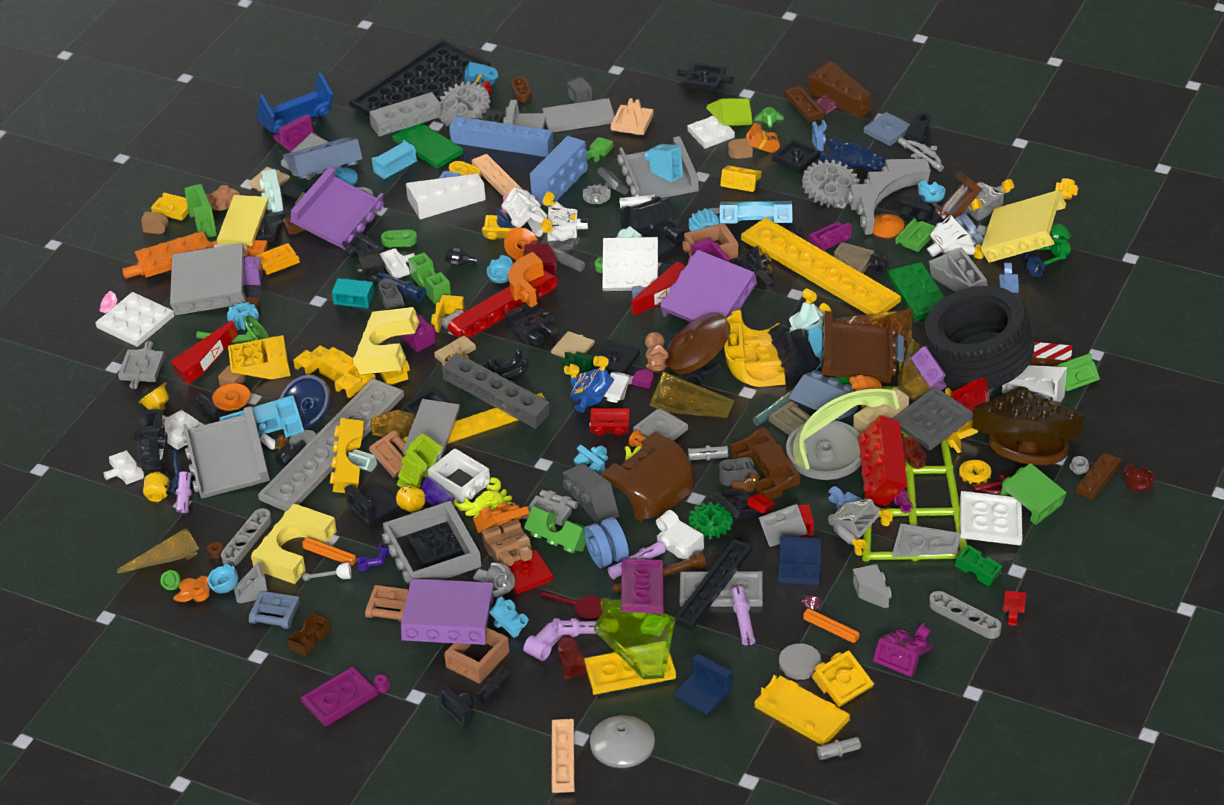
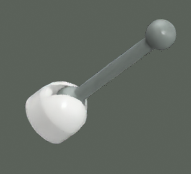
M348 562L339 565L336 571L316 574L304 573L302 579L308 581L310 578L336 574L341 579H351V566Z

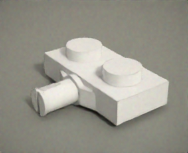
M396 248L380 253L384 267L390 276L401 278L410 274L406 263L409 262V258L415 256L414 253L402 256Z
M127 450L110 456L109 463L114 469L103 473L106 480L117 476L126 485L144 478V472L141 468L137 467L136 462Z

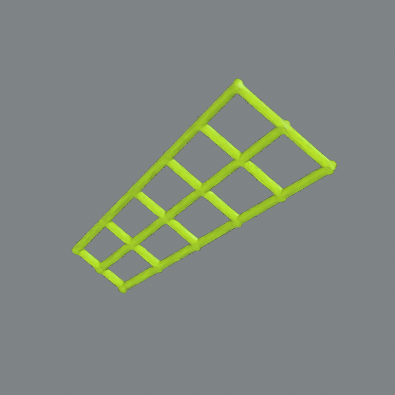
M904 347V361H898L900 386H882V389L891 390L895 387L907 396L908 394H924L932 389L930 386H908L905 355H915L921 348ZM901 431L904 439L907 493L910 502L913 504V509L909 513H903L900 508H881L880 511L890 510L893 516H909V525L917 526V516H954L956 532L960 533V504L947 438L941 442L945 466H913L911 437ZM914 474H946L952 508H916ZM871 525L863 534L867 551L863 549L862 560L868 562L870 560L918 561L919 559H957L967 546L966 539L961 538L959 544L960 551L957 553L893 558V552H871Z

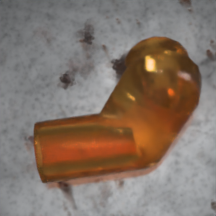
M751 473L750 477L744 482L734 480L732 490L743 489L745 492H751L756 488V481L760 479L759 474Z

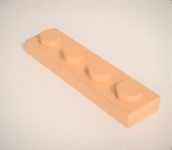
M487 154L472 160V165L480 168L481 175L502 196L510 193L514 187L522 189Z
M574 719L552 720V793L574 792Z

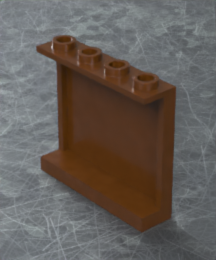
M825 311L822 322L821 375L850 378L863 374L864 376L873 377L879 382L890 383L892 375L895 376L896 364H893L896 360V352L893 351L896 346V339H893L896 327H893L892 319H889L888 327L832 321V312Z

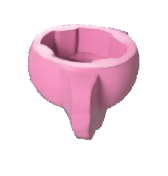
M109 291L104 296L100 305V312L107 313L117 305L118 299L115 293Z

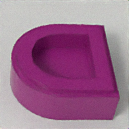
M645 369L637 371L632 378V385L650 389L654 382L653 373Z

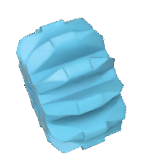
M704 208L703 211L698 210V213L692 214V218L689 219V229L692 232L719 224V219L711 209L707 210Z
M241 301L240 304L234 303V307H229V312H227L228 321L232 320L237 331L240 329L245 331L247 329L244 322V317L247 315L257 321L259 320V313L255 304H250L249 302L242 303Z

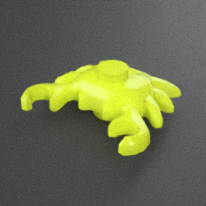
M492 477L490 482L495 484H488L486 486L488 491L483 492L473 503L465 498L464 503L459 504L457 499H455L453 506H457L460 511L468 510L465 512L466 516L476 517L480 514V510L486 508L495 510L496 506L507 503L509 506L512 503L510 502L512 496H506V489L499 492L501 481Z

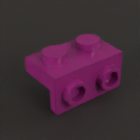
M838 221L809 234V241L824 251L850 239L851 224L846 223L842 225Z

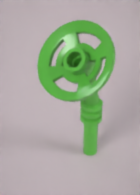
M247 315L244 317V322L248 332H246V335H237L231 343L269 338V336L256 319ZM198 331L196 337L204 339L212 333Z

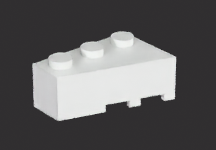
M1029 365L1021 375L1011 382L1002 385V393L1005 394L1018 387H1026L1029 391L1042 394L1049 400L1061 402L1065 396L1067 367Z

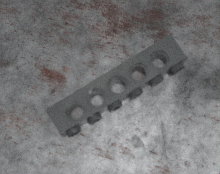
M455 353L442 366L444 380L535 429L549 416V402L546 399L516 385L513 381L501 377L498 373L486 369L483 365L471 361L466 356Z

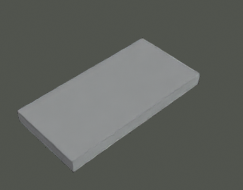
M609 98L542 108L543 113L546 115L547 129L553 132L611 124L615 117Z
M422 399L405 443L403 455L406 454L411 441L423 433L443 447L442 452L437 457V460H441L457 419L460 405Z
M762 571L736 572L710 607L733 606L734 600L731 590L735 587L738 594L739 587L745 589L746 601L749 603V606H762ZM681 572L680 607L685 604L708 572Z

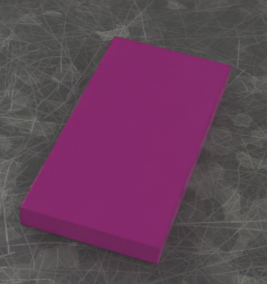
M622 558L621 612L663 614V560Z

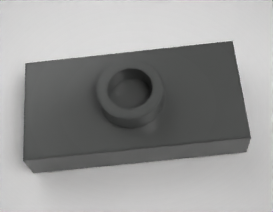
M603 167L598 169L597 173L606 181L605 184L609 188L624 195L628 193V188L611 171Z

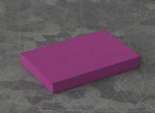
M351 667L301 697V701L326 727L374 698L378 693L354 667Z

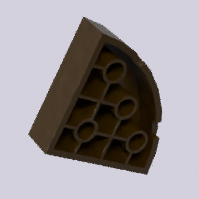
M1018 387L975 407L972 428L992 436H996V433L1007 435V439L1014 441L1051 443L1053 439L1061 438L1062 441L1081 436L1085 415L1079 413L1074 408L1061 405L1058 401L1049 400L1042 394L1033 393L1026 387Z

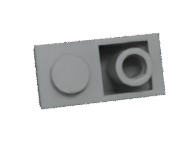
M877 564L853 569V585L858 597L880 607L888 608L889 599L892 598L890 587L885 585L884 573L879 571Z

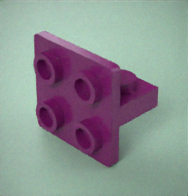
M306 114L280 127L279 133L274 135V139L291 152L311 133L318 137L320 136L313 132L311 117Z

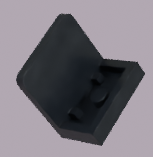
M758 246L730 261L732 264L754 272L755 276L759 275L767 285L774 282L772 275L774 271L770 264L772 260L769 254L764 253Z

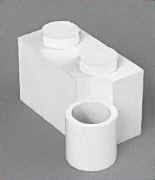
M666 511L656 520L658 528L662 531L657 535V542L661 541L665 549L675 554L678 558L688 560L693 553L704 549L703 534L679 521L678 516L673 511Z

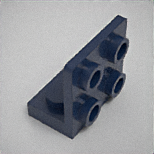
M781 536L778 582L819 585L821 539Z

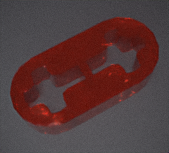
M903 438L902 444L905 460L914 469L923 468L926 465L927 455L915 438Z

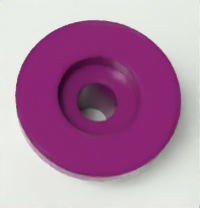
M922 623L914 637L927 639L931 630L925 627V623Z
M377 675L375 677L373 687L379 693L386 692L390 688V682L387 680V677L385 675Z

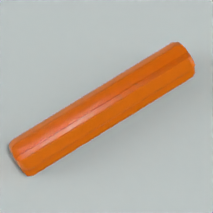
M308 537L302 543L303 548L341 563L349 562L350 566H353L357 560L355 554Z
M810 608L803 614L804 620L852 643H856L860 637L858 631Z

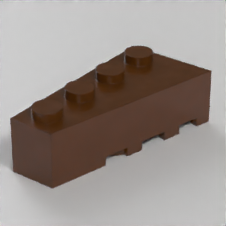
M831 60L808 75L809 93L858 118L871 111V94Z

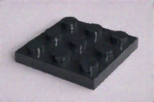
M455 506V510L457 511L459 517L465 525L477 549L480 550L478 541L476 540L475 536L473 535L472 531L467 525L459 509L457 508V506ZM447 521L405 535L423 569L465 555Z

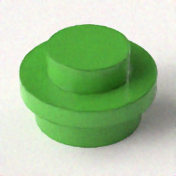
M168 570L161 576L162 586L167 590L177 589L180 584L178 572Z

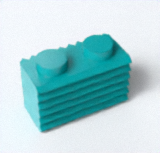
M337 278L332 290L333 303L335 305H348L349 307L355 306L356 308H369L375 294L373 282L366 280L357 281Z

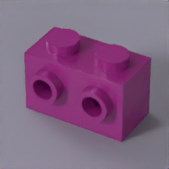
M416 313L419 319L416 332L399 336L418 352L435 343L436 331L432 325L425 321L422 315Z

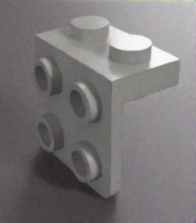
M510 100L509 107H506V117H504L503 123L544 129L546 115L544 113L519 114L517 100Z

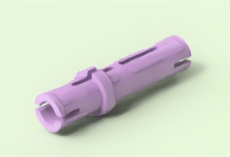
M658 541L647 548L639 549L638 553L628 558L652 559L665 553L666 550L663 543ZM622 561L608 567L607 570L612 579H616L621 575Z
M735 587L731 590L734 600L733 609L737 613L742 644L748 645L747 638H749L750 645L755 642L749 615L750 606L746 601L745 589L739 587L738 594Z

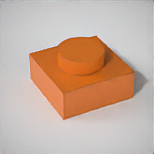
M255 240L253 246H247V257H256V255L266 252L268 248L267 241Z

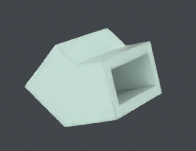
M356 449L352 453L349 452L347 457L351 463L369 472H372L377 465L374 455Z

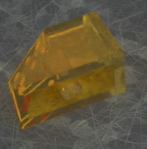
M395 410L373 417L370 420L372 435L385 437L392 431L397 430L401 439L406 438L415 420V414Z

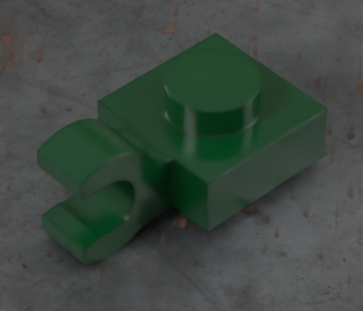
M578 351L575 354L565 352V359H560L561 366L563 367L574 364L579 367L581 372L595 370L593 355Z

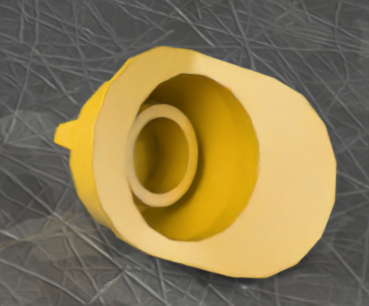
M167 383L160 385L139 401V404H143L148 410H164L165 404L169 400V395L165 388Z

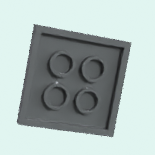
M934 387L891 419L900 421L901 431L928 450H931L971 421L974 415L972 411Z

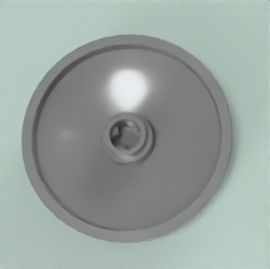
M833 420L805 439L806 457L810 467L808 470L797 464L793 455L794 440L801 426L796 428L788 437L786 456L791 459L796 471L807 477L821 480L837 479L851 474L861 465L858 443L860 433L846 423Z

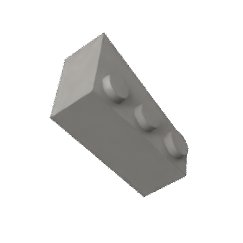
M962 247L929 261L931 277L955 292L969 287L988 286L987 279Z

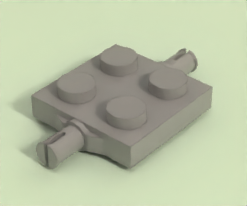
M146 341L143 349L127 350L118 373L119 380L131 381L129 386L132 389H137L140 381L156 382L165 358L164 351L151 350L153 347L151 341Z

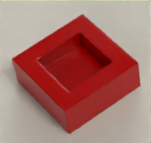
M758 493L750 497L747 504L765 514L773 509L775 502Z

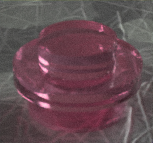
M805 595V599H802V603H805V608L817 610L818 606L822 607L823 604L821 603V598Z

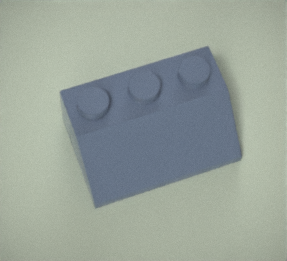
M813 370L802 376L790 394L789 399L818 410L840 396L855 392V389H852L850 384L844 385L836 378L825 377L821 375L820 371ZM858 405L854 406L853 408H851L850 410H848L836 419L839 420L844 417L856 414Z

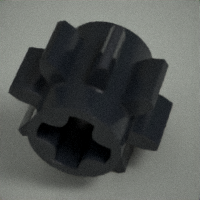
M878 252L875 255L871 254L868 267L871 268L872 273L881 275L889 270L891 260L888 259L887 254Z

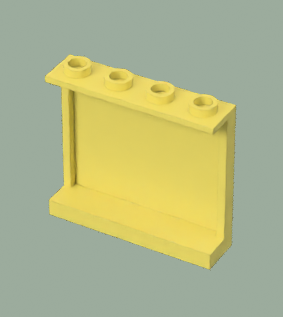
M1057 190L995 208L981 246V250L988 262L1054 245V241L1049 233L1056 211L1064 209L1066 206L1060 192Z

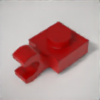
M1005 591L1003 611H1009L1008 625L1017 626L1018 612L1024 613L1026 593Z

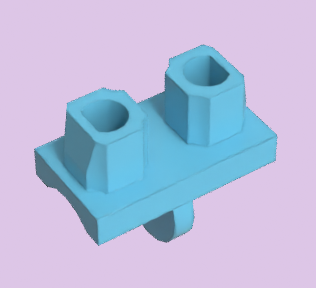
M582 445L577 448L579 454L573 460L576 466L581 463L585 465L589 463L591 464L589 468L599 475L607 469L604 463L608 459L605 447H592L591 452Z
M502 597L497 598L494 607L489 611L495 618L494 625L497 628L503 626L513 638L519 635L529 620L525 614H518L515 611V604L511 600L505 601Z

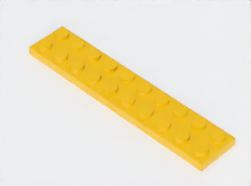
M764 218L741 234V240L754 248L758 246L764 253H768L771 258L874 319H878L901 302V296L768 218Z

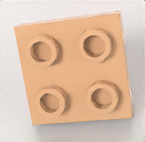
M630 98L628 106L620 105L611 123V130L644 135L653 117V109L641 108L639 99H636L634 103L633 99Z

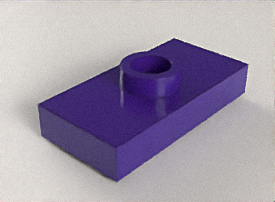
M427 477L420 488L425 493L426 501L432 506L448 501L453 503L455 500L448 491L431 477Z

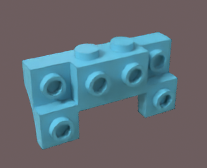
M293 395L252 408L259 436L280 429L284 430L285 437L304 432ZM245 411L220 417V421L245 415Z

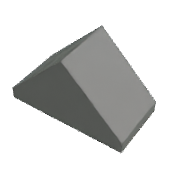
M258 562L235 586L234 591L238 603L254 601L257 599L260 591L267 592L262 563Z

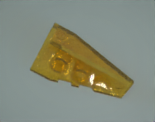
M909 337L904 351V360L901 363L898 375V389L912 400H917L932 388L911 359L923 347Z
M663 372L650 406L668 413L728 418L734 400Z
M185 528L118 568L117 572H127L183 559L184 557L188 560L197 555L196 550L199 547L188 529Z

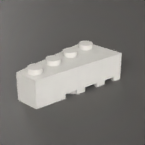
M478 174L406 183L408 201L419 219L486 200L484 183Z

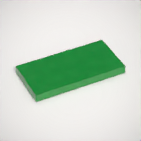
M423 123L402 129L392 135L393 141L399 145L403 143V140L412 144L416 149V155L437 169L463 154V148Z

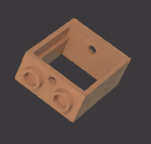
M725 223L684 234L682 245L684 251L688 252L689 257H691V244L709 237L713 241L719 240L722 245H719L720 249L728 255L729 260L738 257V242Z
M486 626L485 641L486 644L493 646V648L482 660L478 662L463 655L471 644L453 643L444 653L446 667L480 684L509 653L508 637Z

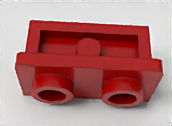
M591 408V422L589 423L591 433L596 435H604L605 433L624 435L629 433L630 409Z

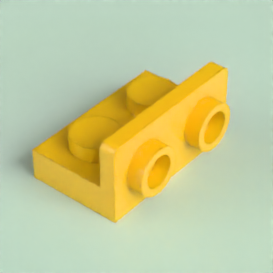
M728 165L722 169L720 185L722 187L754 192L756 181L761 178L762 171Z

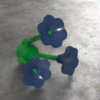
M1050 230L1049 234L1055 242L1054 245L1036 250H1051L1052 254L1057 257L1041 261L1039 257L1030 256L1026 267L1032 277H1042L1045 265L1066 259L1071 250L1070 244L1066 239L1054 238ZM1029 252L1021 253L1020 258L1027 259Z

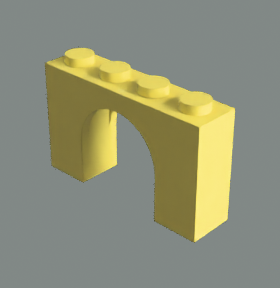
M413 307L372 312L365 332H363L362 340L358 345L356 355L353 358L354 366L357 367L359 374L402 370L406 357L400 343L390 345L379 344L392 336L414 334L416 332L419 319Z
M293 504L284 513L281 520L274 525L268 536L264 537L259 547L253 551L251 555L253 567L260 562L265 574L296 584L306 571L303 556L285 551L281 546L285 542L298 537H308L327 544L337 532L335 518Z

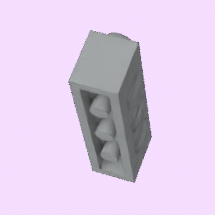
M432 92L370 111V125L378 136H383L440 118L441 104Z

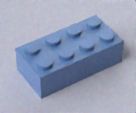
M567 136L530 173L531 193L541 205H544L542 200L546 192L553 193L555 196L553 201H558L567 192L569 187L587 171L585 141Z

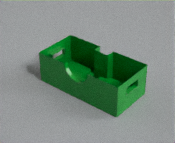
M967 544L957 557L954 566L966 573L968 571L975 573L977 580L990 587L1000 574L1002 565L989 557L987 559L981 557V552Z

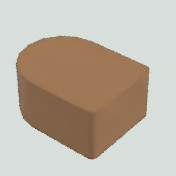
M747 138L735 139L728 143V155L734 159L753 157V147L748 145Z
M144 212L141 218L143 232L164 233L168 225V218L160 213Z
M230 365L218 376L220 386L231 383L242 384L246 379L244 374L232 373Z

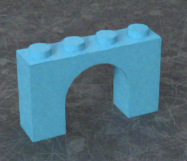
M792 201L720 202V223H738V221L763 220L764 218H768L774 221V223H792Z

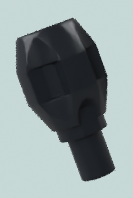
M453 247L447 248L445 261L452 265H462L464 263L467 264V262L476 264L477 257L470 256L462 249Z
M299 440L296 444L284 446L275 457L277 464L285 467L306 445L305 442Z

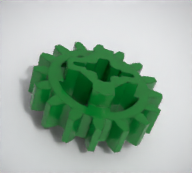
M709 502V505L701 503L702 507L695 506V511H690V527L702 533L704 537L708 536L709 539H712V536L715 535L717 538H720V533L726 535V530H731L732 516L724 507H720L719 503L713 505L712 502Z

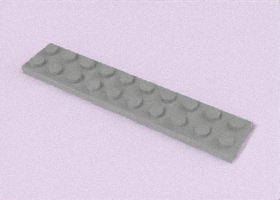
M372 378L258 494L259 500L284 511L289 510L293 504L299 505L334 469L331 468L332 457L336 456V452H333V443L337 441V437H334L335 425L340 423V418L364 421L363 439L374 428V424L376 426L379 423L376 420L380 419L381 421L385 414L404 397L403 390Z

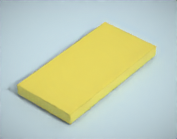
M234 195L218 235L217 243L225 245L243 243V246H253L269 202L268 197Z

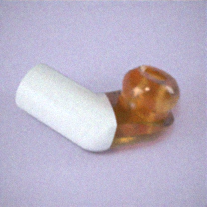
M262 434L260 437L261 443L270 449H282L288 445V437H285V435H279L278 439H272L267 434Z

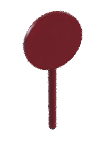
M545 592L540 593L541 596L575 605L576 614L585 620L598 619L606 611L605 602L599 597L587 596L577 602Z

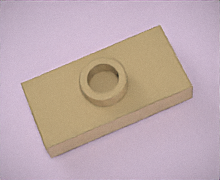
M462 336L434 352L435 358L444 363L446 356L457 351H461L463 355H466L476 350V346L468 338Z

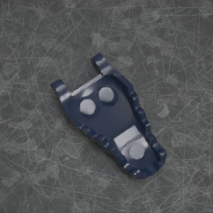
M829 139L827 143L828 147L833 150L831 156L827 153H822L819 157L823 163H825V159L829 163L834 160L835 164L841 162V166L848 165L847 168H865L874 171H881L886 161L885 155L879 157L877 154H873L872 149L868 150L867 146L862 148L859 143L857 145L854 142L842 143L835 139Z

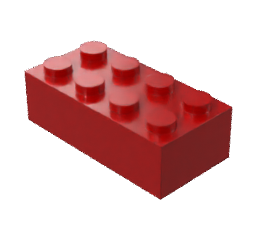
M879 415L859 435L858 443L865 500L872 499L873 503L886 507L908 484L900 421Z

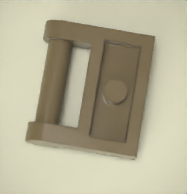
M790 401L770 414L769 421L790 436L796 428L803 425L811 416L800 409L794 401Z

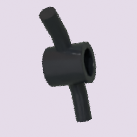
M716 363L707 369L702 366L687 374L667 373L666 381H684L690 388H699L703 383L704 377L721 370L722 366L720 363Z

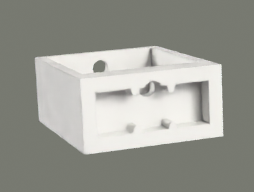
M453 449L428 469V476L434 479L460 503H464L465 498L468 500L472 499L478 492L490 484L489 468L457 449ZM457 469H461L474 477L463 487L447 479Z

